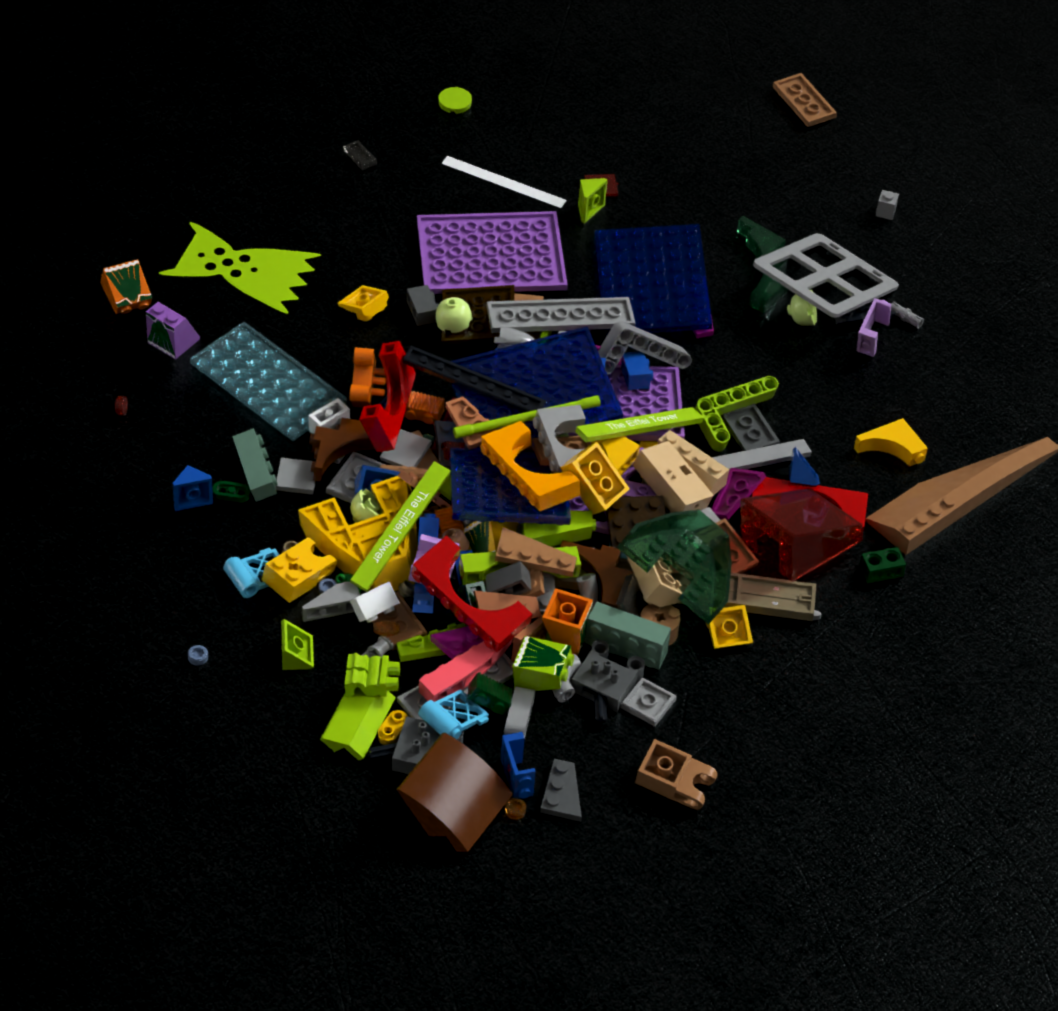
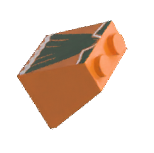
M138 259L103 268L100 283L116 314H127L133 309L139 308L141 310L151 305L152 296Z
M555 588L542 616V621L552 641L571 645L572 654L579 656L585 642L587 620L593 606L592 599Z

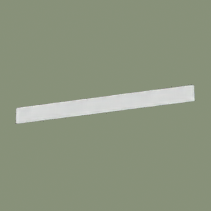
M449 156L442 162L444 165L562 208L566 202L565 199Z

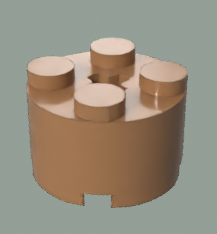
M654 604L646 605L640 617L670 627L669 645L673 644L678 637L680 624L679 609L672 605L658 607Z

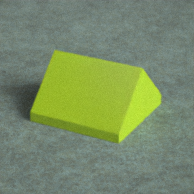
M605 178L580 180L578 207L581 221L584 224L605 206L608 181Z
M283 619L281 621L282 670L314 668L313 635Z

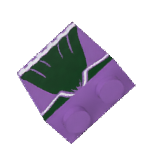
M157 302L146 311L148 343L172 358L177 359L200 339V336L185 317L160 302Z

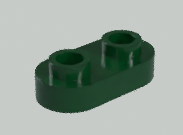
M218 481L213 485V496L218 500L244 503L251 498V490L248 485L243 483Z

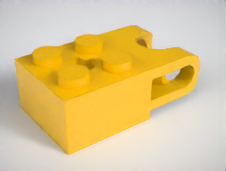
M306 538L265 563L261 580L290 603L314 588L319 581L335 571L338 560L332 555L324 557L314 555L316 542L311 538Z

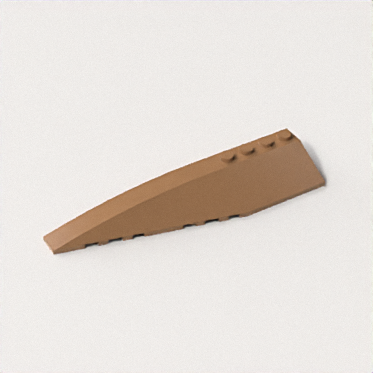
M1046 437L920 482L868 516L865 521L907 555L1058 452V445Z

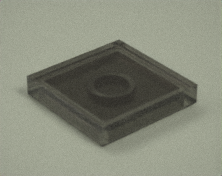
M633 574L626 575L616 604L619 610L640 617L646 601L643 599V594Z

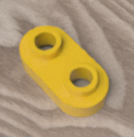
M401 710L392 711L378 729V741L383 745L396 743L408 715Z

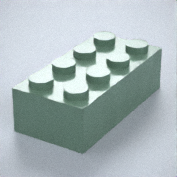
M596 602L587 620L585 643L592 646L594 641L603 640L609 645V653L627 659L633 656L641 657L647 667L659 670L668 653L671 628Z

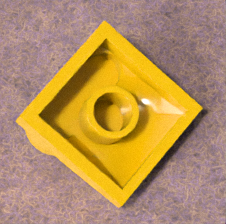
M362 285L338 302V306L356 313L359 320L369 321L375 314L385 309L389 296L385 290Z
M745 605L712 609L705 612L706 626L710 631L714 649L753 643Z

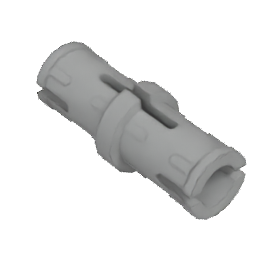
M896 302L891 303V311H894L901 321H906L917 329L922 326L924 319L914 314L911 309H906Z

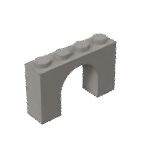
M581 405L537 409L536 415L533 418V427L537 429L539 442L543 444L544 455L548 457L550 470L554 474L561 473L560 467L584 450L567 448L556 439L557 435L575 432L577 426L585 424L586 418Z

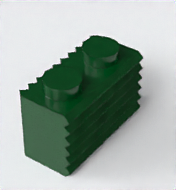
M480 672L469 683L468 700L501 716L511 707L512 688L505 687V684L502 685V683H498L494 679L491 680V677L488 678V676H484Z

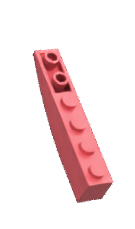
M512 640L498 652L493 648H488L484 641L478 645H473L468 651L455 656L453 660L440 665L433 672L423 675L419 679V693L427 701L433 700L435 702L460 689L464 690L477 673H486L511 645Z

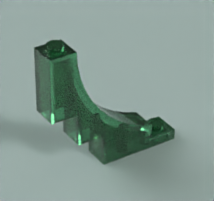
M744 216L739 219L737 232L747 237L746 246L753 252L756 258L785 247L786 240ZM788 259L772 266L785 273ZM762 272L759 284L751 292L749 306L764 314L789 289Z

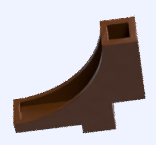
M342 417L340 425L336 424L335 429L316 426L315 434L311 433L309 444L312 445L314 459H316V461H312L311 472H314L313 480L321 482L324 472L333 462L353 453V451H376L360 420Z
M563 540L560 547L577 546L581 569L586 573L595 574L601 595V603L623 610L632 586L634 572L618 568L621 549L602 545L601 550Z

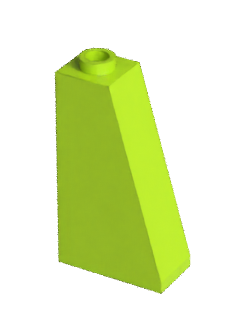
M522 509L520 521L521 535L551 547L561 545L563 540L568 542L590 539L592 531L596 530V519H593L592 511H539Z

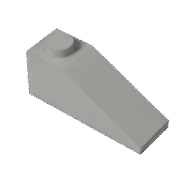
M350 582L334 585L302 606L303 622L355 612L350 600L360 596L358 587Z

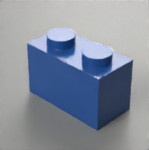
M627 352L621 358V370L628 390L650 389V381H653V371L649 369V359H646L643 352Z

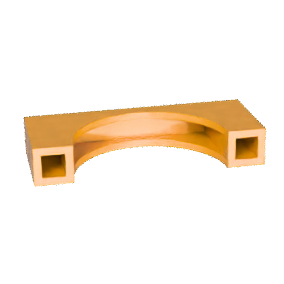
M522 421L481 436L482 444L480 449L483 455H486L491 463L500 469L502 475H505L511 484L515 485L520 493L529 500L530 504L539 511L580 496V480L570 470L555 474H541L528 471L514 461L515 457L522 450L532 446L531 430Z

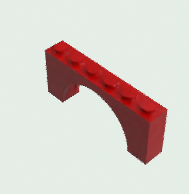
M400 341L383 343L379 353L387 382V404L385 410L381 404L364 406L359 419L376 452L395 449L416 376L414 368L403 363L406 353Z
M766 477L752 492L748 522L767 524L770 515L780 506L792 502H809L826 508L836 516L841 524L843 537L862 540L868 493L821 485L791 483L788 480Z
M446 535L412 565L411 574L418 583L421 582L432 596H436L446 609L454 612L460 622L467 624L474 635L480 636L488 648H493L498 652L531 623L533 614L519 601L500 610H482L465 603L454 591L449 577L450 569L459 558L461 548Z

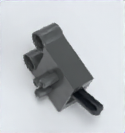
M597 640L592 643L590 653L571 681L575 694L594 702L595 720L599 723L607 721V708L618 712L621 703L632 691L635 684L644 676L645 661L638 656L630 657L626 667L608 660L609 645L603 640Z
M406 716L398 742L372 747L369 749V755L371 759L393 755L392 771L409 774L440 737V734L424 720ZM461 731V735L457 739L461 743H463L464 731Z

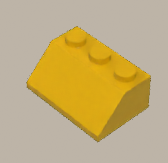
M598 442L585 448L560 467L562 472L570 470L580 480V497L588 509L592 511V515L605 511L630 489Z

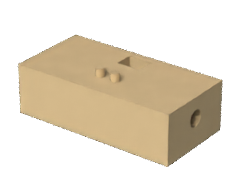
M669 441L640 450L633 463L634 468L656 495L663 496L665 506L676 519L707 508L714 496Z

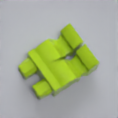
M358 653L348 654L345 677L346 697L353 696L356 687H359L366 696L380 695V697H387V691H398V677H389V675H400V662L389 661V655H383V657L372 656L369 658L367 655L361 656Z

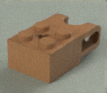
M654 739L638 770L635 783L698 810L704 805L705 796L694 787V784L712 785L717 778V771L713 767L693 759L692 755Z

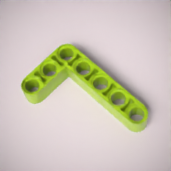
M766 376L698 400L695 409L704 417L703 423H699V426L714 451H723L730 439L729 431L721 415L771 399L779 384L776 378Z

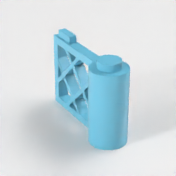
M267 548L259 551V554L241 560L238 557H231L226 560L223 570L244 598H250L258 590L269 587L266 583L261 582L258 576L263 575L264 570H261L262 566L269 562L265 559L272 556L275 558L279 553L276 549L271 550ZM250 563H256V564H259L260 566H259V568L257 569V568L250 567L249 564H250Z
M461 689L435 702L433 700L427 701L418 712V715L440 735L447 733L456 740L460 737L461 731L475 724L480 726L489 720V714L478 704L468 700V695ZM460 698L465 704L455 702V699ZM442 706H449L451 710L444 709ZM455 708L463 709L465 713L457 712ZM469 711L476 712L478 716L469 714ZM456 718L465 719L466 722L461 724Z

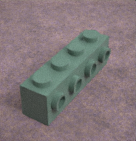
M253 428L232 436L255 501L257 502L278 494L275 488L278 482L275 475L270 473L273 472L270 461H266L269 456L265 447H261L264 445L261 434L257 435Z

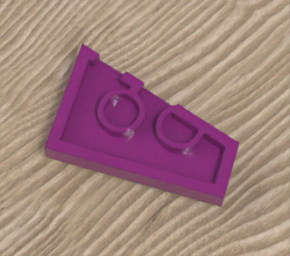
M730 468L727 483L719 491L711 508L717 517L729 520L766 478L765 473Z

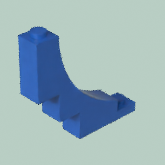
M424 513V517H420L418 545L421 534L438 538L439 518H435L436 514ZM415 582L412 612L433 613L434 596L427 591L423 584Z

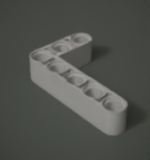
M623 321L616 322L595 357L606 358L605 375H609L615 370L628 346L681 369L687 368L692 362L690 355L683 347Z

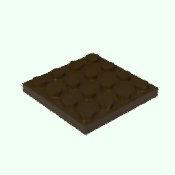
M514 285L443 290L442 301L447 298L458 297L469 305L472 321L469 323L470 326L461 332L451 333V330L446 329L442 331V346L494 343V337H499L500 333H492L486 308L487 302L515 301Z

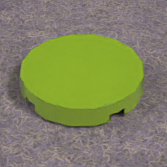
M450 87L444 89L439 94V106L446 112L451 113L452 111L455 114H459L471 107L472 96L463 88Z

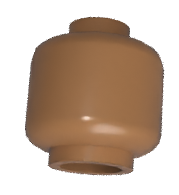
M450 528L443 533L441 539L447 535L453 542L459 543L460 551L468 550L470 542L462 530Z

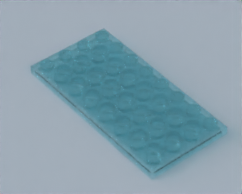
M245 322L190 358V363L292 441H295L309 431L310 414L337 398L344 404L347 403V398Z

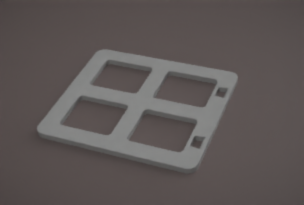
M818 233L759 257L753 263L756 269L827 315L835 318L872 302L874 298L878 299L897 290L899 285L898 282ZM816 246H822L841 258L842 261L828 267H823L802 252ZM791 258L814 273L799 280H793L772 265ZM858 269L880 284L861 291L839 276ZM829 282L851 297L833 305L809 289Z

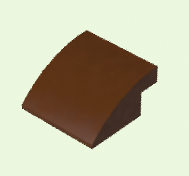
M447 733L440 735L396 789L428 836H446L457 852H468L513 795L505 782L483 759Z

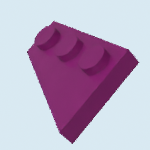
M469 626L430 635V641L452 660L455 656L468 651L473 645H478L484 641L480 636L474 635L470 631Z

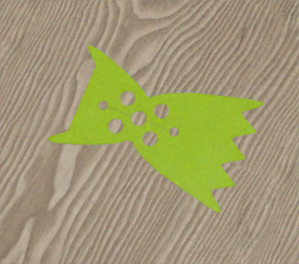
M189 222L196 232L194 238L176 267L159 272V274L194 277L221 274L230 284L243 293L278 311L288 314L281 301L299 299L289 288L307 285L298 276V273L315 271L305 259L321 256V254L279 249H243L235 251L228 243L196 223ZM216 248H223L225 253L223 255H216L214 250ZM199 253H204L205 256H204V257H199L198 254H199ZM241 255H248L250 260L248 262H241L239 257ZM224 259H231L233 264L231 266H224L222 261ZM207 263H214L216 268L214 270H207L205 265ZM251 268H257L258 271L252 272ZM232 270H240L242 274L239 277H232L230 273Z

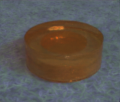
M512 798L506 802L505 813L511 819H521L526 813V804L519 798Z

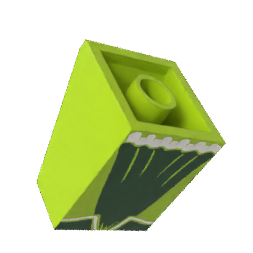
M525 636L513 664L514 689L515 686L536 691L560 689L563 681L566 682L568 678V667L572 666L574 662L571 645Z

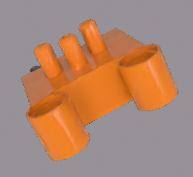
M355 347L353 382L350 388V401L353 407L363 408L364 406L372 405L373 395L385 396V389L373 388L374 384H386V378L375 377V375L385 376V372L382 368H376L374 349Z

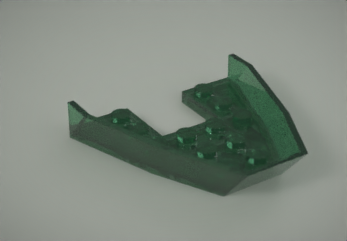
M702 511L672 512L637 523L617 546L620 551L647 573L658 559L662 557L686 577L690 584L678 599L707 624L717 616L728 602L732 565L729 534Z

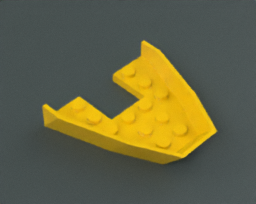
M395 476L372 484L371 491L383 514L351 525L347 524L335 497L299 509V521L306 538H311L316 542L315 546L325 556L332 555L337 559V567L344 574L354 575L412 493L410 485L400 477ZM416 523L368 591L387 582H390L393 590L397 591L399 590L398 586L400 583H403L404 580L409 581L411 565L414 563L418 550Z

